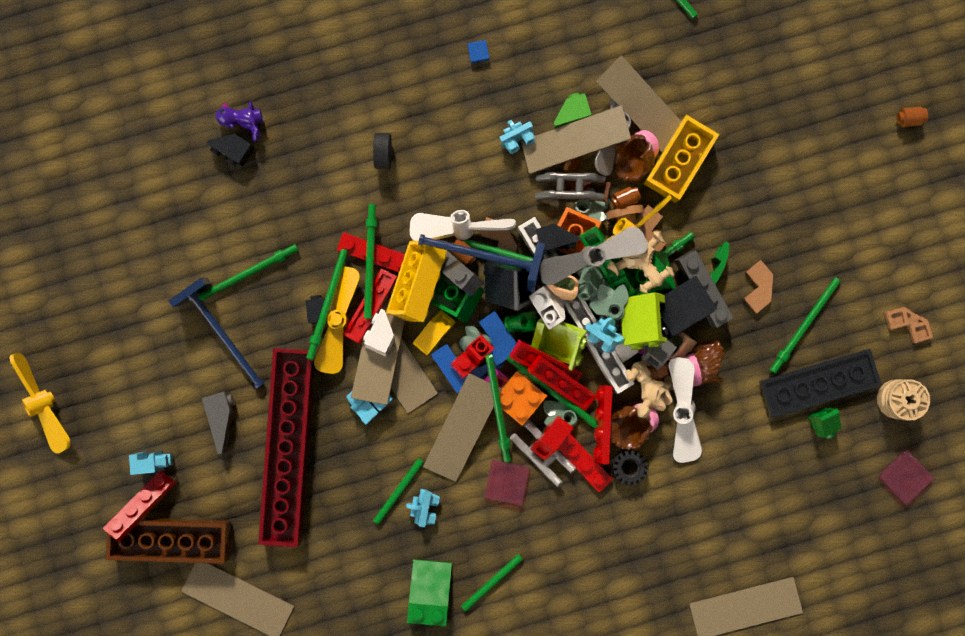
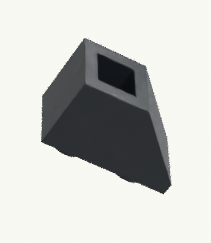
M236 134L210 139L206 143L211 147V152L219 157L223 154L227 157L226 161L235 167L237 164L243 167L255 149L249 142Z
M556 224L536 229L539 242L545 243L544 254L547 253V256L559 253V249L566 248V250L577 248V244H580L579 236Z

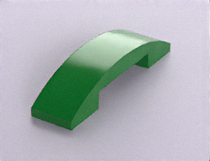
M597 226L579 235L585 247L598 246L607 240ZM619 258L605 260L599 266L609 282V287L614 291L623 284L628 291V296L636 293L624 268L618 271V276L615 272L608 269L610 261L617 263L620 262Z
M726 241L719 246L711 258L717 263L710 273L715 284L720 278L727 262L729 243Z

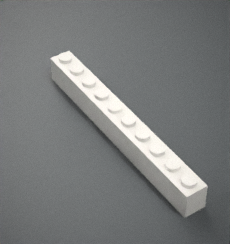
M535 217L518 226L517 229L533 257L537 242H539L536 229L541 228ZM546 253L544 254L543 260L546 258L557 257L558 255L554 254L547 256ZM578 296L573 301L563 300L564 309L574 326L587 330L585 329L587 323L594 324L597 322L585 300H581ZM587 330L585 338L588 339L589 331ZM588 340L586 346L610 386H613L614 393L618 394L632 386L634 382L627 380L626 369L615 350L614 352L606 353L601 349L602 340L596 344Z

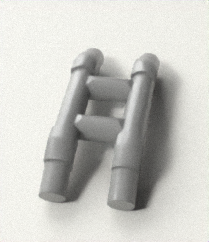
M530 420L524 423V426L537 439L543 435ZM517 434L511 435L510 439L557 487L563 482L549 468L556 459L571 474L575 472L576 467L558 449L546 461H542L530 450L532 445L528 447Z

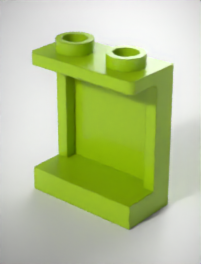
M654 292L628 297V301L624 305L625 313L621 318L622 337L625 338L624 346L631 347V350H640L645 345H648V347H660V343L667 342V338L662 337L660 304L665 303V295Z
M540 318L537 321L531 346L562 362L570 364L568 369L572 371L576 365L579 366L583 359L581 351L582 349L584 350L588 341L585 338L587 330L563 321L549 330L543 319Z

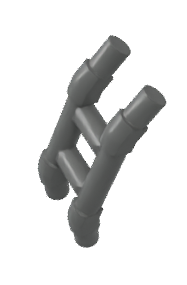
M556 172L536 175L537 182L557 181L556 191L538 192L535 194L536 200L584 199L604 201L605 195L593 191L583 192L584 181L604 183V175ZM564 181H576V191H564Z

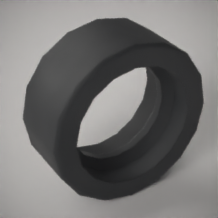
M375 133L373 142L374 168L390 169L392 162L391 134Z

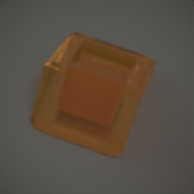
M578 157L566 161L562 172L577 173L582 160Z

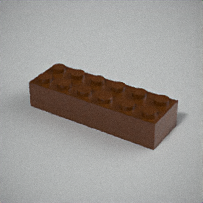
M142 518L120 542H117L107 534L106 560L224 564L230 560L231 521Z

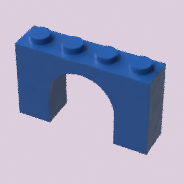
M494 311L481 320L479 324L491 339L492 346L495 348L492 355L495 368L499 370L504 366L502 362L512 352L516 341L506 330L505 325ZM448 344L431 354V356L456 393H458L467 377L462 379L450 366L456 359V356ZM487 364L476 368L470 374L484 379L487 377Z

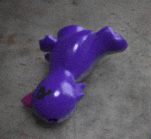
M251 101L249 102V108L233 110L225 102L217 110L216 120L220 125L230 129L231 127L235 128V125L239 124L252 132L253 141L257 142L262 138L258 125L264 123L260 108L255 109Z

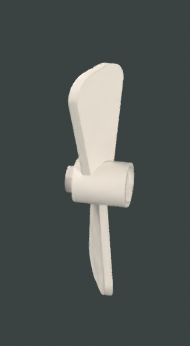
M458 210L451 217L417 213L410 221V236L412 241H419L420 234L436 240L455 236L459 240H466L473 235V230H510L515 227L516 221L514 219L471 222L470 215L465 210Z
M674 357L669 362V370L677 399L673 412L674 419L677 421L673 457L677 462L684 463L698 459L702 453V446L693 418L696 409L695 403L692 401L695 366L689 359Z

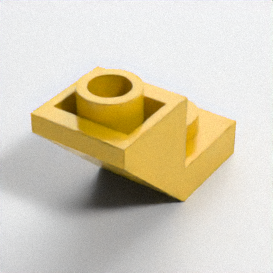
M441 310L427 324L413 344L428 355L439 344L442 337L454 326L456 321Z

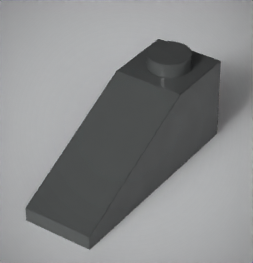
M446 252V260L442 264L440 271L472 297L484 281L450 252Z
M229 391L202 398L218 454L227 451L233 418V405H235L233 395L229 394Z

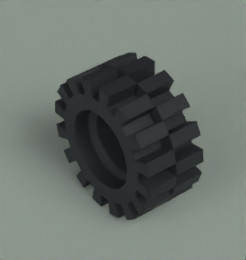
M634 450L621 451L620 454L615 456L616 458L612 461L613 475L618 481L630 486L637 485V483L642 482L643 478H646L648 463L640 453ZM628 460H633L637 464V470L632 475H627L623 472V464Z

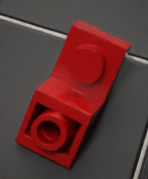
M481 334L467 346L466 350L450 366L464 379L495 348Z
M557 416L548 424L544 434L532 445L530 450L546 461L557 451L572 431L573 426L560 416Z

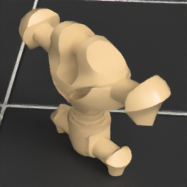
M661 230L653 231L654 237L647 242L648 248L643 254L622 257V261L617 263L610 261L608 264V269L615 272L617 276L619 275L618 271L626 267L628 269L639 268L643 270L644 276L649 279L644 285L640 284V291L644 294H648L647 291L653 287L661 286L670 275L674 277L673 268L666 266V269L659 273L657 267L651 264V259L655 252L654 247L659 242L665 243Z
M642 356V361L635 362L631 371L626 370L625 373L627 380L633 382L636 378L641 383L642 399L644 402L636 405L637 415L645 418L651 413L649 408L664 411L666 405L672 403L669 390H674L670 376L664 378V383L663 381L652 380L650 377L651 373L647 366L651 365Z

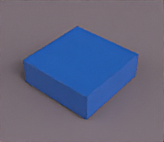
M486 40L467 43L471 64L490 59Z

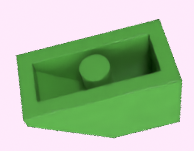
M574 93L568 96L569 98L566 99L554 121L553 129L592 115L585 93L581 95Z

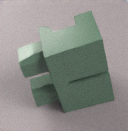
M587 265L577 272L580 276L577 296L581 300H589L590 303L599 300V286L601 284L609 286V282L598 266Z

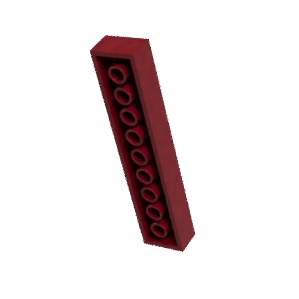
M273 348L258 545L298 547L302 541L314 380V360L306 358L308 350Z

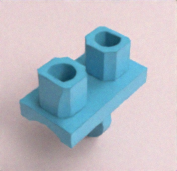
M512 120L507 121L509 127L504 129L505 134L500 136L503 149L506 148L510 154L520 149L517 142L522 139L526 146L535 142L533 125L530 121L522 125L521 122L514 124Z
M611 317L606 320L601 318L594 324L587 323L585 327L589 331L588 340L595 344L600 343L602 340L601 349L606 353L614 352L616 346L623 344L625 338L616 333L617 328L614 327L615 320Z
M420 489L419 497L414 496L413 502L406 504V508L411 509L410 516L415 517L414 523L420 527H425L426 524H435L436 514L428 512L429 505L438 506L440 499L438 495L426 489Z

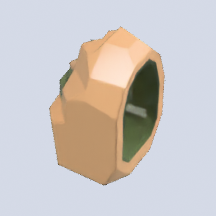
M568 276L554 285L547 286L553 291L554 295L559 296L563 300L573 301L577 296L579 282L575 277Z
M683 332L671 338L670 340L677 348L668 360L670 361L674 357L684 358L687 353L692 352L697 342Z

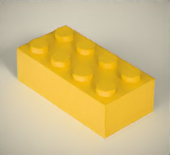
M686 115L643 184L664 197L670 195L672 197L670 201L676 204L689 186L719 134Z
M409 241L386 314L404 321L424 322L428 315L430 301L434 297L436 283L440 278L442 264L446 260L447 250L427 245L419 246L418 241Z

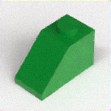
M823 408L808 416L818 437L829 439L836 436V432L842 429L838 409Z

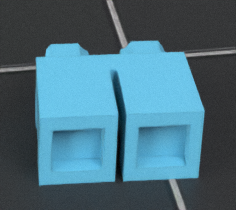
M352 392L346 396L352 405L351 409L358 414L365 425L394 399L389 394L388 403L385 405L351 398Z
M162 450L151 453L148 457L147 452L129 455L130 475L154 473L163 470L164 467L173 465L172 453L163 454Z

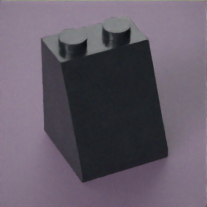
M493 261L484 263L485 301L513 310H520L532 303L529 296L533 293L527 291L529 272L526 269Z
M697 276L692 277L665 294V303L660 304L661 330L665 337L668 336L669 339L707 318L717 310V307Z

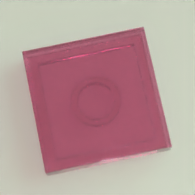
M904 450L878 475L888 488L906 505L934 479L908 450Z
M492 460L484 498L522 506L530 467Z

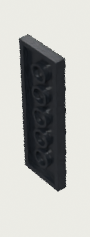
M865 349L759 381L770 418L882 386L871 349Z

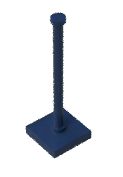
M420 234L418 241L419 246H432L526 269L529 272L527 291L535 292L540 273L539 267L544 257L545 243L537 242L533 261L529 260L527 262L428 238L424 234Z
M199 278L168 302L172 307H178L187 301H192L254 383L253 387L257 389L265 383L264 380H260L199 298V293L212 284L208 278Z

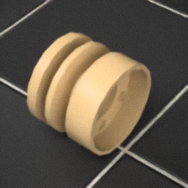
M895 379L881 386L877 394V404L881 412L887 417L899 420H916L928 411L930 394L926 387L918 381Z

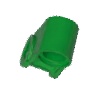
M531 311L519 313L518 315H508L505 318L506 330L508 332L535 331L538 321L537 312Z

